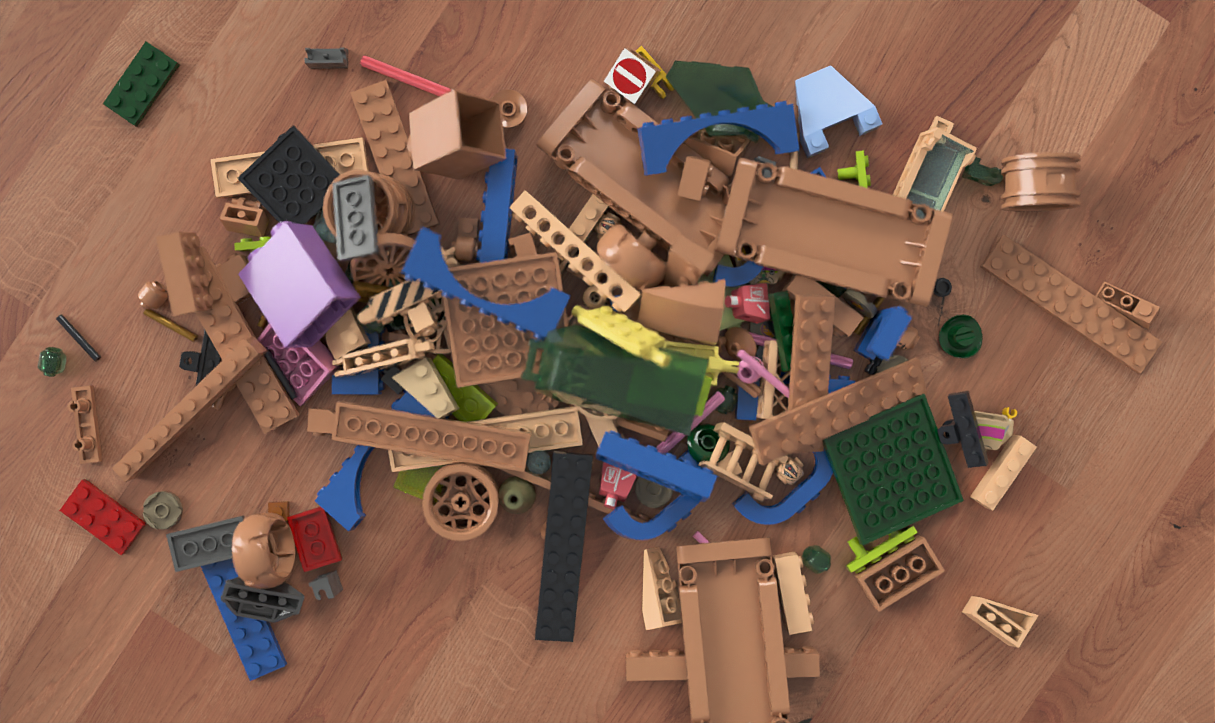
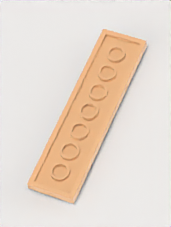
M364 138L313 145L340 175L352 170L369 171ZM264 152L211 159L216 197L225 198L251 194L237 178Z

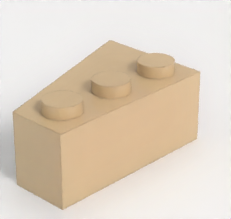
M425 357L392 377L438 419L444 418L460 409L431 358Z

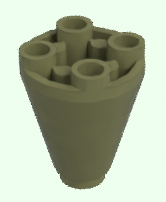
M517 476L506 479L498 491L500 505L504 510L513 514L525 513L533 506L536 500L534 485ZM516 496L518 501H511V497Z

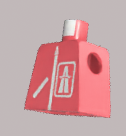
M767 283L742 286L732 290L731 296H726L725 306L732 308L734 318L756 324L770 320Z
M603 462L599 495L606 497L604 506L615 509L617 500L625 502L637 475Z

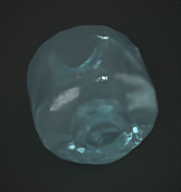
M535 450L528 453L526 465L532 473L543 474L549 470L551 458L546 450Z

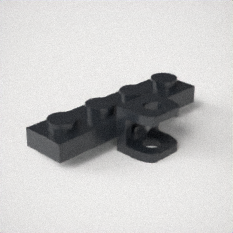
M204 331L201 352H182L179 367L181 369L198 372L196 386L222 360L206 331Z
M969 391L950 393L947 397L954 419L945 421L943 426L937 430L941 443L957 444L961 442L968 468L987 466L989 461Z

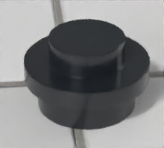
M939 278L935 281L933 293L936 296L946 297L951 293L952 285L948 279Z

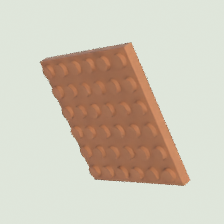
M557 252L448 268L455 280L465 290L491 303L510 305L528 302L548 293L551 287L563 292ZM443 295L457 388L575 369L566 308H564L551 339L546 338L545 341L534 337L535 333L527 330L525 333L516 329L517 324L509 321L507 325L497 320L498 316L493 313L490 316L479 312L480 307L472 305L470 308L461 304L462 299L454 296L452 300Z

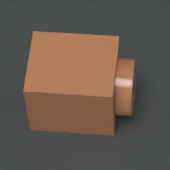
M454 89L409 113L411 134L408 138L407 146L410 158L413 161L414 170L460 180L506 159L501 102Z

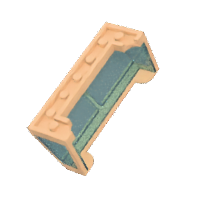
M938 127L920 133L893 195L909 199L914 204H925L930 208L944 211L963 167L973 163L977 148ZM921 210L916 211L917 217L923 219V212Z

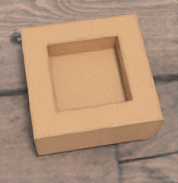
M936 116L929 130L938 127L950 134L954 123ZM942 134L940 140L946 142L948 137Z

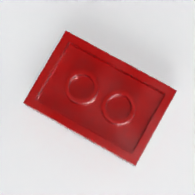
M321 506L287 517L304 572L342 560L329 515Z

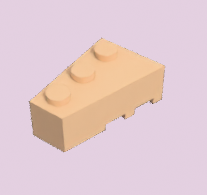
M971 596L962 613L1001 641L1017 648L1020 647L1039 616Z

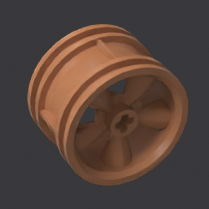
M352 170L343 173L332 182L364 175L372 176L376 225L380 224L381 230L377 232V235L386 233L406 234L412 221L413 207L409 193L399 181L390 176L370 171ZM331 183L325 194L323 212L329 230L337 238L333 184ZM377 184L385 193L383 198L376 196Z

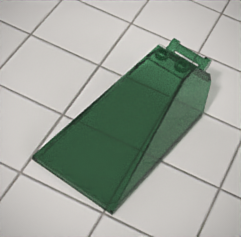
M575 324L549 331L545 342L536 339L529 340L528 345L530 349L525 371L522 372L521 378L535 381V391L557 401L690 436L709 359L660 347L658 348L659 351L671 357L669 365L662 367L652 360H646L590 328ZM541 348L543 353L538 374L532 372L537 349Z

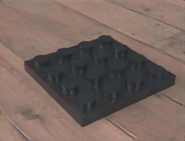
M293 125L237 179L279 223L291 221L292 223L306 225L323 209L325 194L331 183L340 174L299 129Z

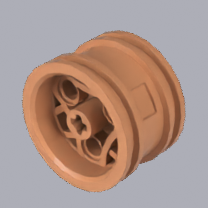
M1049 152L1016 155L1002 159L1001 165L1005 166L1001 170V175L1005 176V194L1001 195V200L1005 201V204L1001 205V210L1040 212L1080 207L1081 202L1076 200V198L1081 196V192L1076 190V172L1081 170V165L1076 163L1081 160V155Z
M460 462L442 466L433 475L423 494L422 507L427 523L440 536L450 540L464 541L480 536L490 527L497 514L499 502L497 482L490 471L479 464ZM464 476L467 482L464 485H460L456 482V477ZM439 483L448 486L443 495L436 490ZM479 483H483L487 489L482 494L476 488V485ZM480 504L484 507V511L476 513L473 507ZM446 505L450 508V512L443 514L440 512V507ZM456 519H468V524H457Z

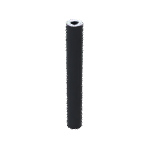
M62 314L56 318L61 326L95 362L101 358Z
M266 347L265 359L291 400L298 397L297 393L268 347Z

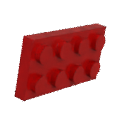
M86 479L80 481L59 510L120 555L126 553L147 524Z

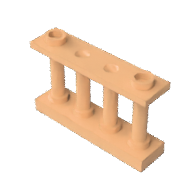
M724 422L716 424L713 431L719 434V440L710 461L699 462L698 466L710 469L714 472L713 475L715 474L752 493V497L757 500L772 499L773 495L765 492L775 466L786 464L789 457L783 456L768 463L759 487H756L749 483L758 462L752 437ZM730 439L735 442L736 447L726 470L716 466L726 441ZM746 448L751 451L752 456L741 479L733 475L742 450Z

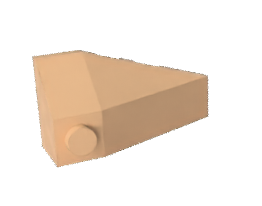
M353 307L325 333L327 345L335 360L342 358V355L353 353L371 344Z
M660 548L644 550L642 611L646 630L682 623L680 598L675 588L677 584L675 580L672 581L668 573L669 566Z

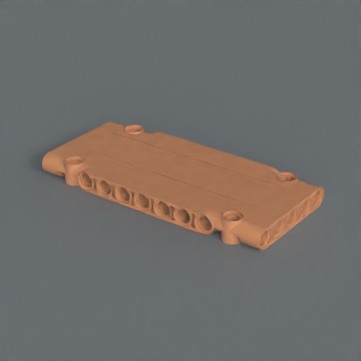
M592 78L543 134L536 146L554 159L559 168L567 169L568 174L576 182L639 230L645 231L668 252L681 234L713 254L714 257L703 273L708 277L725 255L715 252L732 187L729 184V178L714 166L711 178H707L706 185L709 186L706 197L698 201L678 196L686 157L690 155L704 159L684 143L672 155L666 167L667 172L644 176L637 129L643 127L642 123L654 122V125L659 124L632 103L621 102L620 95L617 92L607 91L605 87ZM561 155H566L569 159H564Z
M739 158L715 252L738 257L742 260L753 261L760 266L882 298L889 297L893 300L927 307L931 300L952 221V213L933 209L925 204H914L911 200L797 169L783 166L778 168L770 163L763 164ZM762 170H769L771 178L763 177ZM917 210H921L923 212V219H919L917 217ZM744 245L749 246L751 249V253L748 256L741 252V247ZM897 286L903 288L902 296L896 294Z
M770 537L676 546L680 583L679 598L692 723H779L781 721L789 723V694L776 578L774 577ZM763 562H767L769 565V569L765 573L760 571V565ZM686 569H690L693 573L692 577L688 580L682 576L683 571Z

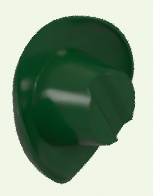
M969 315L953 316L940 329V345L947 354L953 357L969 358L978 353L983 340L981 327Z
M698 424L688 433V449L692 458L698 463L710 461L719 440V434L713 431L715 425ZM729 440L726 441L718 462L727 456L730 449Z

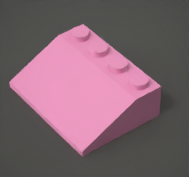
M270 323L257 339L265 348L268 347L297 393L298 397L293 400L300 407L341 366L333 365L332 361L335 359L332 353L320 340L313 347L285 348Z

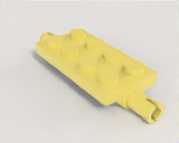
M580 305L573 308L572 316L577 317L578 322L646 360H652L662 367L669 365L671 357L658 350L665 343V339L660 337L658 333L644 328L640 323L633 322L626 315L613 311L609 306H601L589 311Z
M665 341L664 346L658 348V350L671 357V361L666 367H662L652 360H646L626 349L622 353V356H624L622 357V362H637L708 376L712 378L711 386L717 385L719 373L730 372L737 374L739 371V367H736L739 366V362L722 360L718 355L719 347Z

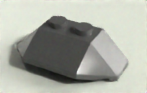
M240 577L226 580L221 595V601L226 604L235 616L273 623L299 614L305 598L302 593L286 582L272 588L256 589L247 586Z

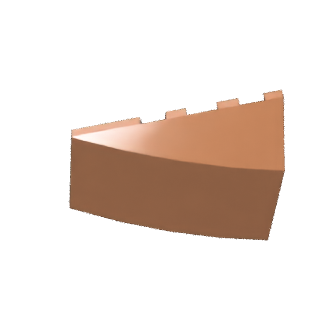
M718 280L717 283L709 284L708 282H699L700 285L692 286L682 284L675 288L665 286L642 289L638 323L642 324L643 327L698 344L715 346L718 341L724 310L725 280Z

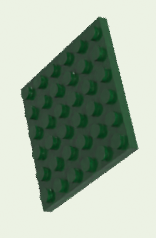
M925 394L915 396L906 402L871 416L867 421L822 440L861 545L868 544L964 501L945 447L940 441L938 428Z

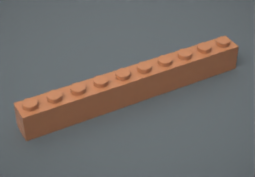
M255 337L244 339L112 467L116 474L124 482L137 478L267 352V349Z
M804 646L802 649L784 647L787 678L820 677L819 653L814 647ZM654 649L645 653H641L640 650H631L630 653H626V681L687 680L685 652H679L678 649H670L668 652H660V650Z

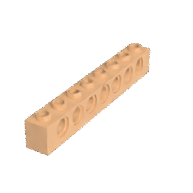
M526 190L509 207L513 211L512 216L516 220L526 222L528 224L526 229L533 235L538 233L542 237L540 241L547 248L552 246L556 250L558 258L562 261L564 259L568 260L571 263L568 267L576 274L580 271L585 276L583 280L590 287L595 285L599 289L597 293L605 300L610 298L614 302L612 306L619 313L624 311L627 314L641 299L642 295L613 271L595 252ZM536 211L535 218L528 219V213ZM549 223L551 226L550 230L542 232V226ZM560 236H564V243L562 245H556V239ZM573 249L579 250V255L576 258L570 257V252ZM587 262H593L594 264L593 269L590 271L584 270ZM601 275L608 276V281L605 284H599L598 282ZM622 288V295L620 297H614V289Z

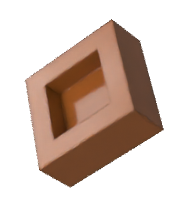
M289 501L268 502V512L278 514L285 521H288L287 517L290 516Z

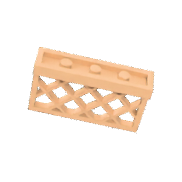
M764 340L762 358L764 368L784 384L783 380L790 375L791 370L781 378L777 375V368L781 365L777 341ZM761 376L760 388L762 391L758 396L756 417L762 419L775 417V415H772V409L777 403L784 410L782 413L787 412L788 407L786 408L781 402L785 395L782 394L778 398L774 393L775 387Z

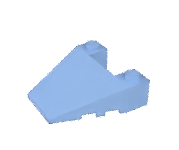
M831 65L795 81L800 128L799 137L807 159L829 148L823 130L852 118L859 136L878 129L882 125L876 107Z

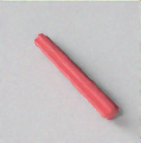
M363 56L360 64L365 68L441 97L451 91L450 88L368 56Z

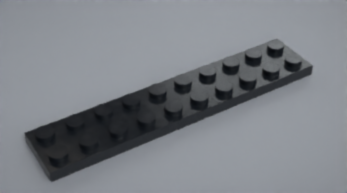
M553 452L535 640L573 642L593 461L592 454Z

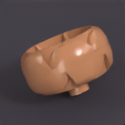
M618 224L609 228L599 239L597 244L599 257L638 291L642 292V289L656 288L665 278L666 262L652 250L657 242L645 231L640 237H637L625 226Z
M266 512L250 515L239 523L235 529L232 543L233 563L238 576L247 586L256 589L276 587L286 581L292 574L295 563V543L289 525L278 514Z

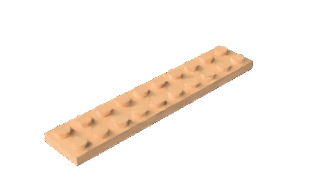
M575 406L468 421L470 423L530 432L528 453L583 445L579 413ZM388 450L392 472L461 462Z

